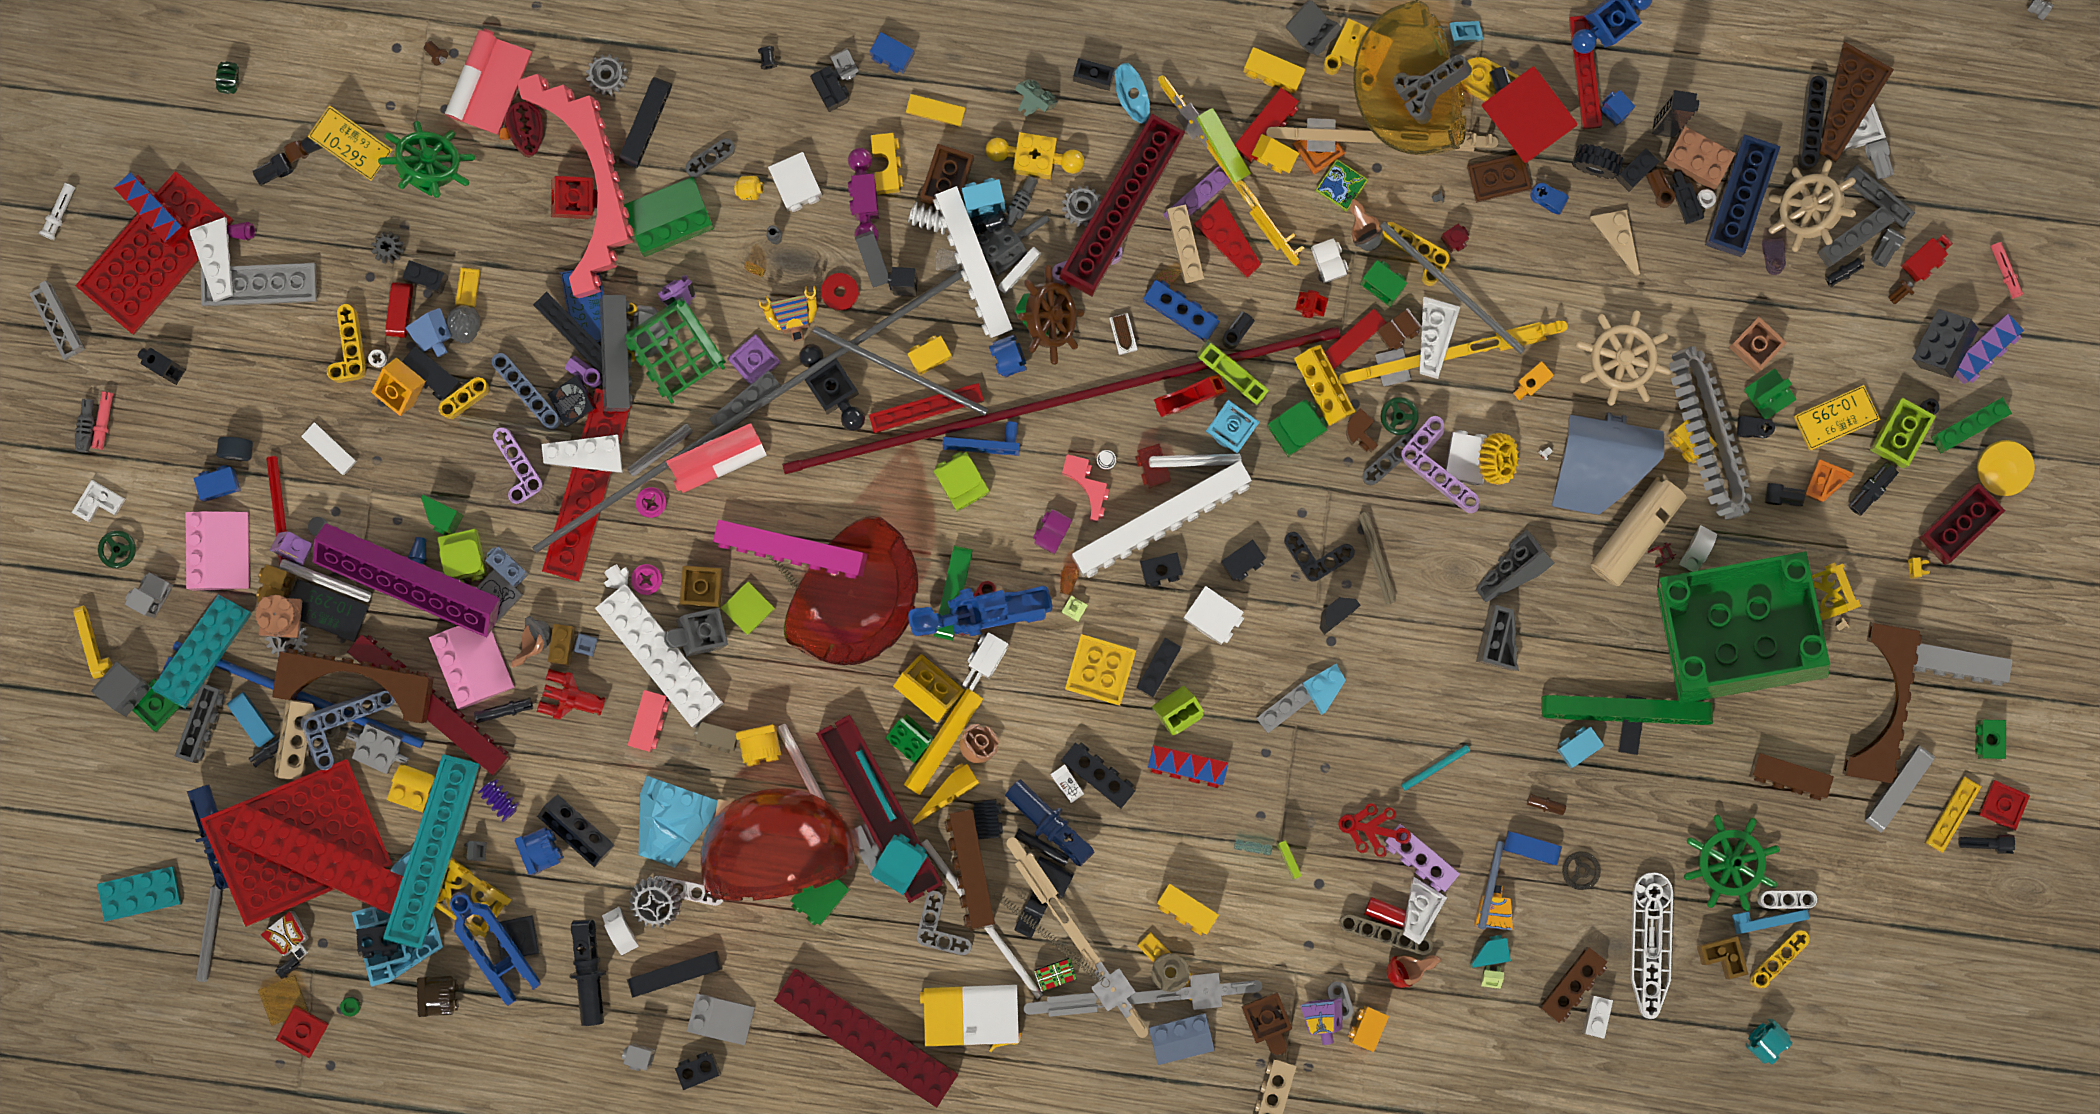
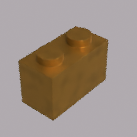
M553 624L547 662L570 666L575 627Z

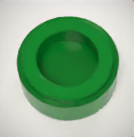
M347 997L340 1004L341 1012L348 1017L357 1015L361 1009V1004L355 997Z

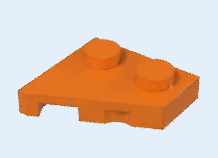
M1819 459L1805 491V496L1819 502H1824L1850 479L1854 473Z

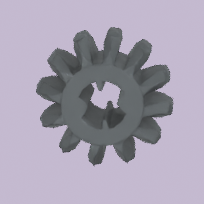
M382 232V238L375 236L378 242L371 243L375 247L371 252L377 254L376 260L382 259L383 264H386L388 260L393 264L394 257L400 260L398 253H404V250L400 248L404 243L399 241L400 237L398 235L394 236L392 232L386 235L385 232ZM387 244H389V245L391 246V248L389 247V249H390L389 251H386V250L384 249V248H387V247H386Z

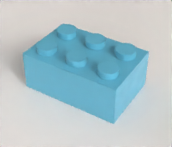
M989 178L984 180V183L976 185L973 182L966 184L965 188H962L963 200L969 219L975 216L989 217L997 214L999 210L1006 213L999 179Z

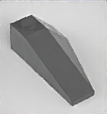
M1528 529L1512 541L1507 554L1499 558V564L1496 568L1489 571L1476 588L1485 602L1540 576L1555 564Z

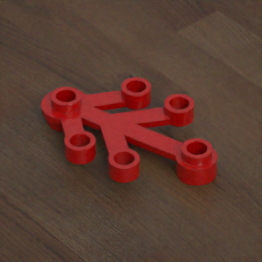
M1372 803L1368 804L1365 809L1354 816L1350 814L1343 815L1338 823L1339 828L1342 832L1350 834L1356 844L1357 851L1360 853H1366L1369 846L1366 842L1362 841L1357 830L1365 832L1374 847L1375 855L1381 858L1386 856L1387 849L1380 844L1375 834L1395 838L1400 844H1407L1411 840V833L1406 828L1391 830L1378 827L1384 821L1393 820L1396 817V811L1393 808H1386L1382 814L1366 824L1360 823V821L1368 815L1374 816L1378 812L1377 806ZM1373 806L1375 808L1374 812L1369 813V808ZM1393 811V815L1388 817L1387 812ZM1351 821L1352 825L1347 828L1346 823ZM1403 833L1407 834V838L1405 840H1401V835ZM1361 844H1365L1364 850L1359 849ZM1383 848L1384 852L1379 855L1378 850Z

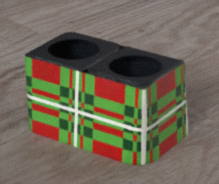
M1069 958L1033 971L1042 992L1077 980L1072 961Z

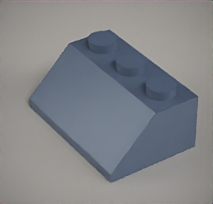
M1206 1013L1148 1027L1158 1065L1214 1051Z

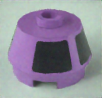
M683 275L680 281L673 280L662 288L663 291L657 292L661 298L660 301L666 306L680 297H683L689 306L691 304L690 301L695 298L692 280H689L686 275Z

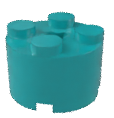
M1768 1019L1770 1023L1766 1025L1764 1023L1760 1024L1750 1034L1748 1038L1750 1043H1746L1745 1046L1762 1063L1769 1062L1772 1065L1779 1059L1778 1055L1783 1050H1787L1793 1042L1790 1040V1035L1774 1019Z

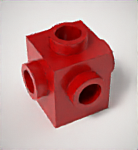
M1314 290L1299 292L1295 310L1302 313L1301 316L1312 319L1313 316L1324 317L1328 298Z

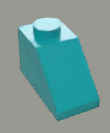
M1501 935L1490 936V940L1484 942L1471 961L1470 967L1475 968L1511 961L1507 938H1502Z

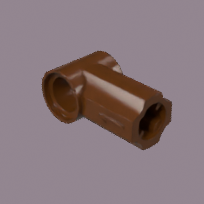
M1657 169L1647 174L1646 178L1654 193L1656 204L1660 208H1667L1675 200V192L1670 188L1662 169ZM1661 194L1668 195L1669 202H1664L1661 199Z

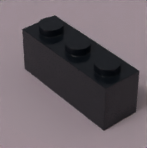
M892 267V272H888V284L890 290L893 291V295L917 297L918 277L916 269Z
M416 346L413 347L402 361L426 381L423 387L427 389L429 386L434 390L432 394L440 401L452 395L462 385V383Z
M1164 638L1136 689L1154 698L1182 647Z

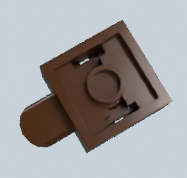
M1278 992L1242 1005L1241 1009L1255 1043L1257 1044L1265 1040L1271 1053L1275 1055L1283 1054L1287 1049V1042L1283 1033L1292 1030V1026Z

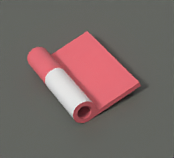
M483 28V31L478 30L445 115L499 135L505 121V115L518 89L517 80L522 79L532 51L499 40L493 36L494 32Z
M750 423L719 438L705 442L703 445L666 462L676 477V480L673 481L678 491L682 490L685 493L767 456Z

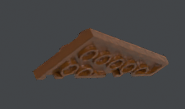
M1846 42L1843 43L1819 152V154L1835 163L1894 71L1893 68Z

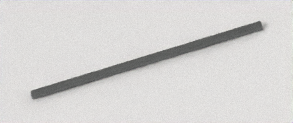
M1385 221L1382 222L1379 226L1518 353L1521 354L1526 349Z
M815 326L812 331L816 335L983 415H986L988 408L818 326Z

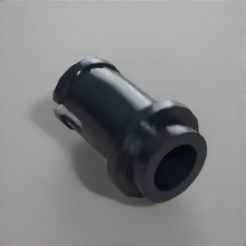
M293 955L281 966L278 965L275 972L281 979L284 977L288 978L287 975L301 964Z

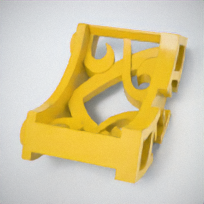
M1836 563L1824 566V571L1812 575V579L1822 576V583L1813 581L1814 588L1827 593L1820 604L1821 621L1861 607L1859 599H1855L1843 569L1845 567L1844 564L1836 566ZM1833 573H1836L1840 583V587L1835 590L1831 588L1835 584V580L1833 582L1827 580V577ZM1841 589H1842V591H1843V593H1844V596H1845V598H1846V601H1845V600L1843 599V597L1838 593ZM1832 596L1834 599L1830 601L1833 602V606L1828 608L1825 602Z
M451 858L446 872V880L443 882L445 889L441 888V895L438 897L436 907L456 920V915L450 907L452 888L461 889L470 883L473 885L471 889L473 902L480 903L476 897V893L479 891L484 894L482 898H479L483 901L481 904L490 906L497 901L491 910L496 918L504 906H508L512 899L503 891L484 880L478 879L474 876L473 872L468 870L459 861ZM457 877L462 879L460 885L452 884V881L457 882ZM446 899V903H447V906H448V907H446V906H445L444 904H442L441 902ZM473 914L465 920V925L475 937L480 935L485 938L489 930L487 922L484 920L482 925L478 926L473 922V918L478 917L482 920V916Z

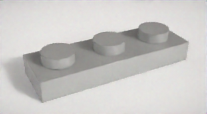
M1301 683L1256 719L1268 734L1312 699Z

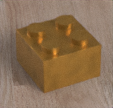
M683 566L680 605L720 609L723 570L721 568Z

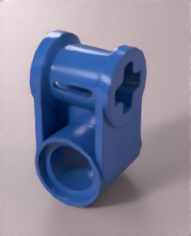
M1545 183L1537 184L1530 193V198L1533 202L1557 215L1561 214L1569 199L1567 194ZM1539 190L1543 191L1541 197L1538 195Z

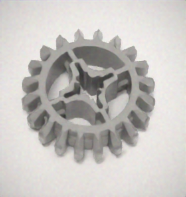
M651 876L648 877L647 881L642 879L640 884L635 885V890H632V897L629 899V902L632 903L630 910H635L633 917L639 916L638 922L645 921L644 926L651 923L652 929L655 928L656 924L659 928H662L664 924L668 926L671 921H675L676 915L680 913L679 908L682 906V902H679L681 895L676 894L678 888L672 889L673 882L669 883V885L666 884V878L662 882L659 876L655 880ZM649 890L648 898L645 901H641L642 893ZM670 903V910L662 914V907Z

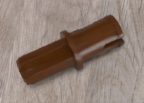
M1530 793L1527 800L1528 806L1542 809L1543 812L1549 811L1562 816L1566 811V805L1549 800V797L1543 798Z

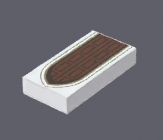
M1128 313L1109 318L1118 354L1122 355L1137 351Z

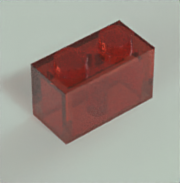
M1160 444L1137 450L1138 455L1135 456L1137 466L1142 467L1143 474H1141L1144 485H1148L1150 489L1171 482L1167 467L1149 466V458L1151 456H1163Z

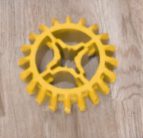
M1493 433L1484 438V443L1480 445L1478 467L1481 468L1480 474L1483 475V479L1491 484L1501 485L1509 483L1510 479H1513V474L1516 473V467L1519 466L1517 464L1518 459H1520L1518 458L1519 451L1516 449L1517 444L1514 443L1515 440L1510 435Z

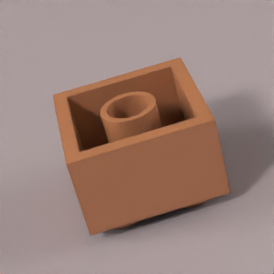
M1758 317L1728 348L1755 373H1758L1787 342Z

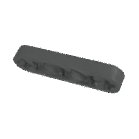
M1412 430L1404 435L1369 466L1362 475L1363 482L1369 486L1377 484L1403 461L1402 457L1395 455L1394 449L1397 446L1404 448L1406 445L1402 441L1404 440L1407 443L1411 439L1409 435L1414 436L1418 431ZM1423 438L1418 441L1419 444L1422 443ZM1382 459L1390 461L1391 466L1389 469L1381 468L1380 461ZM1376 465L1377 469L1380 472H1382L1383 475L1377 473L1374 477L1375 481H1368L1366 479L1368 477L1367 473L1369 472L1370 474H1372L1376 470L1375 468H1373Z

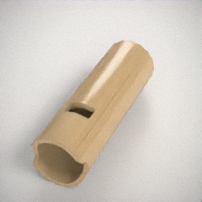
M1656 477L1590 563L1592 570L1608 583L1614 586L1621 585L1686 500V495L1668 480L1661 482L1660 478Z

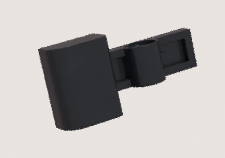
M1040 856L1037 863L1057 890L1058 894H1056V897L1062 900L1075 873ZM1034 891L1023 911L1025 912L1023 917L1027 915L1025 920L1031 916L1028 921L1029 924H1026L1027 921L1024 922V919L1021 920L1020 917L1014 931L1030 939L1035 932V926L1040 922L1048 906L1046 902L1041 903Z

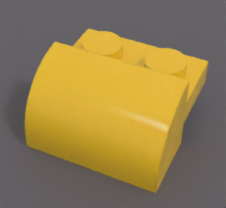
M400 764L391 781L393 783L387 800L424 813L436 775Z

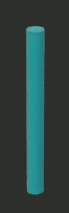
M1467 745L1461 747L1401 784L1403 790L1410 789L1470 752Z
M863 750L856 752L889 820L897 819Z

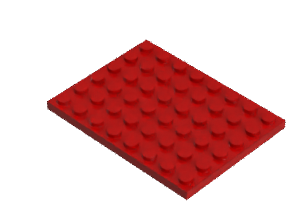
M348 759L333 764L328 770H318L200 819L245 927L335 889L227 841L226 837L243 804L383 868L393 865Z

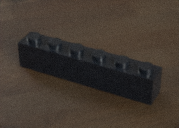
M1674 90L1654 116L1652 135L1674 138L1680 133L1684 125H1687L1688 120H1691V116H1694L1695 111H1698L1699 100H1696L1697 93Z

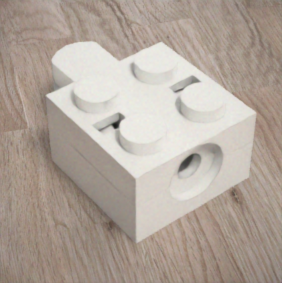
M989 632L987 635H982L978 642L979 649L977 652L973 651L967 660L970 663L969 668H971V671L965 679L963 686L966 687L975 672H978L969 688L972 691L982 675L988 679L991 678L1009 647L1008 643Z

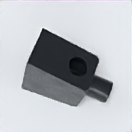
M142 348L138 352L137 357L142 360L141 365L177 385L186 371L184 367L152 348L148 350Z

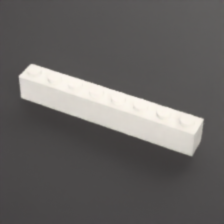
M957 186L935 194L936 199H933L936 210L941 211L943 216L940 217L943 228L947 227L950 234L947 235L950 246L954 245L956 253H954L957 264L961 263L963 271H961L964 282L968 281L970 289H968L971 300L975 299L977 303L975 311L978 318L982 317L984 321L982 328L985 335L993 338L1013 330Z

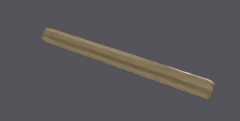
M461 415L460 424L464 426L493 431L498 428H506L512 434L557 442L572 440V434L469 415Z

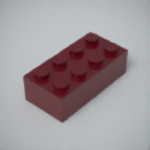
M1976 483L1918 538L1946 565L1962 553L2006 510L1979 483Z

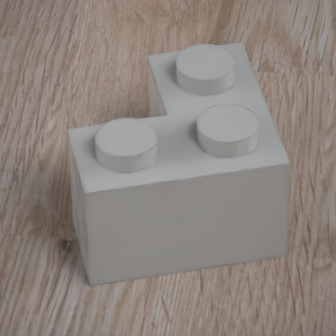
M149 572L141 580L140 585L142 586L140 589L134 588L128 592L125 605L145 616L155 618L174 585Z

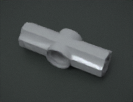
M863 824L851 830L859 847L858 850L862 860L868 866L871 873L882 853L876 842H874L866 824ZM872 876L875 883L879 882L878 879Z

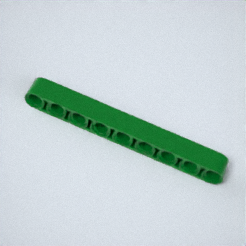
M1545 695L1541 697V717L1623 722L1626 719L1629 720L1628 722L1713 724V703L1694 701L1679 704L1676 700Z

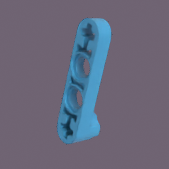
M1808 909L1756 920L1750 919L1749 911L1733 914L1732 918L1736 934L1808 920L1810 916Z

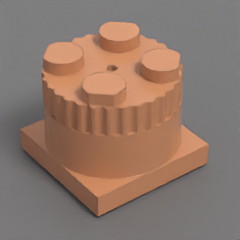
M280 595L262 597L255 611L257 624L260 626L259 635L299 638L302 600L289 599Z

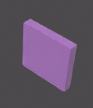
M757 334L752 336L727 358L750 385L768 370L771 372L781 364L779 359Z

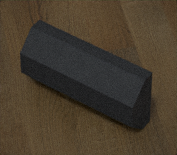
M1339 597L1321 613L1320 630L1325 635L1361 606L1356 599Z

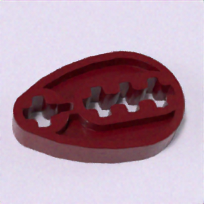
M515 103L505 115V126L516 149L523 156L530 158L537 153L541 144L543 134L542 116L537 107L531 103ZM519 107H522V110H526L523 117L528 119L525 123L526 128L530 129L527 134L521 131L523 123L519 122L521 119V113H517ZM527 140L530 147H534L531 153H529L527 149L525 150V147L527 146Z

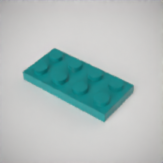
M174 866L97 884L104 922L182 904Z

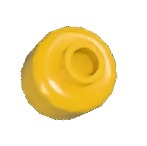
M741 176L734 185L735 195L744 201L758 200L760 194L764 192L763 182H760L757 176Z

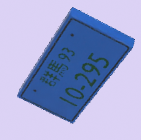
M574 270L562 272L561 278L568 313L597 343H601L600 298L604 295L602 281L601 286H599L601 292L579 299L573 296L569 280Z

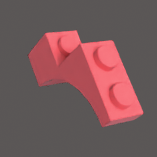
M1067 454L1062 475L1075 480L1082 486L1091 504L1090 521L1098 523V519L1103 518L1105 508L1102 507L1103 500H1107L1110 489H1106V483L1085 478V476H1090L1092 465H1088L1089 459Z

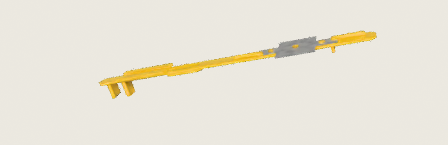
M1164 75L1159 76L1158 81L1161 88L1180 111L1176 117L1192 140L1196 136L1199 137L1231 180L1196 119L1199 116L1198 112L1191 103L1188 105L1182 100L1183 95H1178ZM1242 180L1233 183L1252 209L1249 212L1275 249L1278 251L1281 248L1289 261L1295 266L1298 265L1299 258L1297 255L1305 248L1301 246L1295 251L1291 249L1288 242L1295 237V234L1293 233L1284 238L1260 206L1259 201L1246 183Z
M1560 320L1545 325L1542 322L1506 331L1522 346L1546 341V336L1565 332L1568 324ZM1496 333L1494 337L1482 338L1478 341L1449 347L1444 361L1478 352H1487L1495 348L1504 351L1513 347ZM1497 339L1499 342L1497 346L1472 351L1470 348L1472 344ZM1403 348L1396 351L1379 353L1375 355L1378 365L1342 373L1339 376V381L1345 385L1381 376L1383 386L1409 381L1411 378L1408 369L1420 367L1421 354L1405 358Z

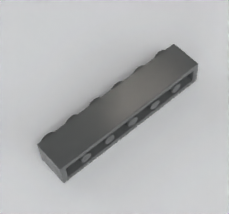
M602 295L600 298L604 411H627L633 402L632 395H629V387L632 386V377L628 375V368H631V357H628V350L630 349L625 343L627 340L625 334L630 329V321L626 319V312H629V301H626V295Z

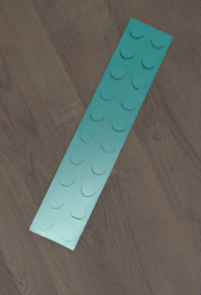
M445 754L442 755L383 937L384 940L422 950L477 779L480 764Z

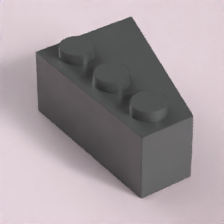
M1498 605L1489 606L1476 662L1509 671H1519L1516 656V629L1513 609Z

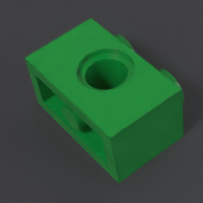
M1978 720V724L1975 725V734L1978 735L1975 753L1978 755V759H2006V720ZM1989 734L1994 738L1992 745L1986 741Z

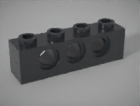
M1075 742L1061 759V762L1118 808L1122 809L1134 794L1135 790L1133 787L1135 785L1127 779L1124 781L1118 777L1120 773L1113 767L1109 769L1103 765L1105 761L1096 754L1094 757L1089 754L1088 751L1090 749L1082 742L1079 745ZM1081 757H1087L1090 760L1088 767L1083 768L1079 765ZM1102 769L1105 772V777L1102 780H1097L1094 777L1095 770ZM1117 781L1120 784L1119 791H1110V782Z
M558 794L544 805L537 816L594 868L608 856L615 846Z

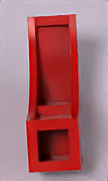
M1220 374L1209 376L1176 392L1154 399L1160 416L1164 417L1184 412L1199 403L1210 401L1227 392Z

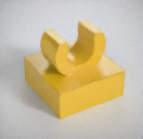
M1920 557L1908 559L1910 579L1929 574L1930 571L1922 569V565L1928 564L1929 561H1921Z

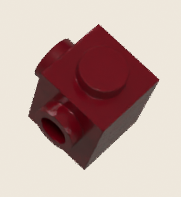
M1458 223L1444 232L1441 239L1451 253L1455 250L1459 252L1467 247L1466 243L1469 240V232Z

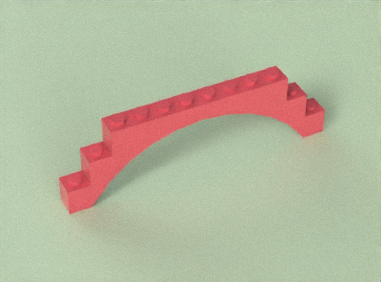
M539 74L517 80L521 99L546 109L561 118L577 135L588 153L595 172L598 191L597 218L593 236L587 250L570 275L569 280L573 296L579 299L601 292L599 287L601 286V280L596 274L616 268L618 258L615 250L612 249L633 243L632 236H634L633 228L627 220L629 218L628 210L624 207L622 201L624 200V194L618 186L620 179L618 173L614 171L613 164H615V160L608 149L610 142L607 135L604 134L605 123L599 115L601 110L599 102L590 95L575 100L572 89L564 84L549 89L546 78Z

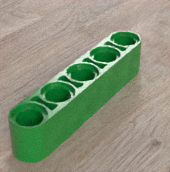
M954 545L939 614H950L948 601L958 597L960 591L965 589L973 549ZM953 625L940 629L937 628V633L934 634V637L953 641L955 634Z

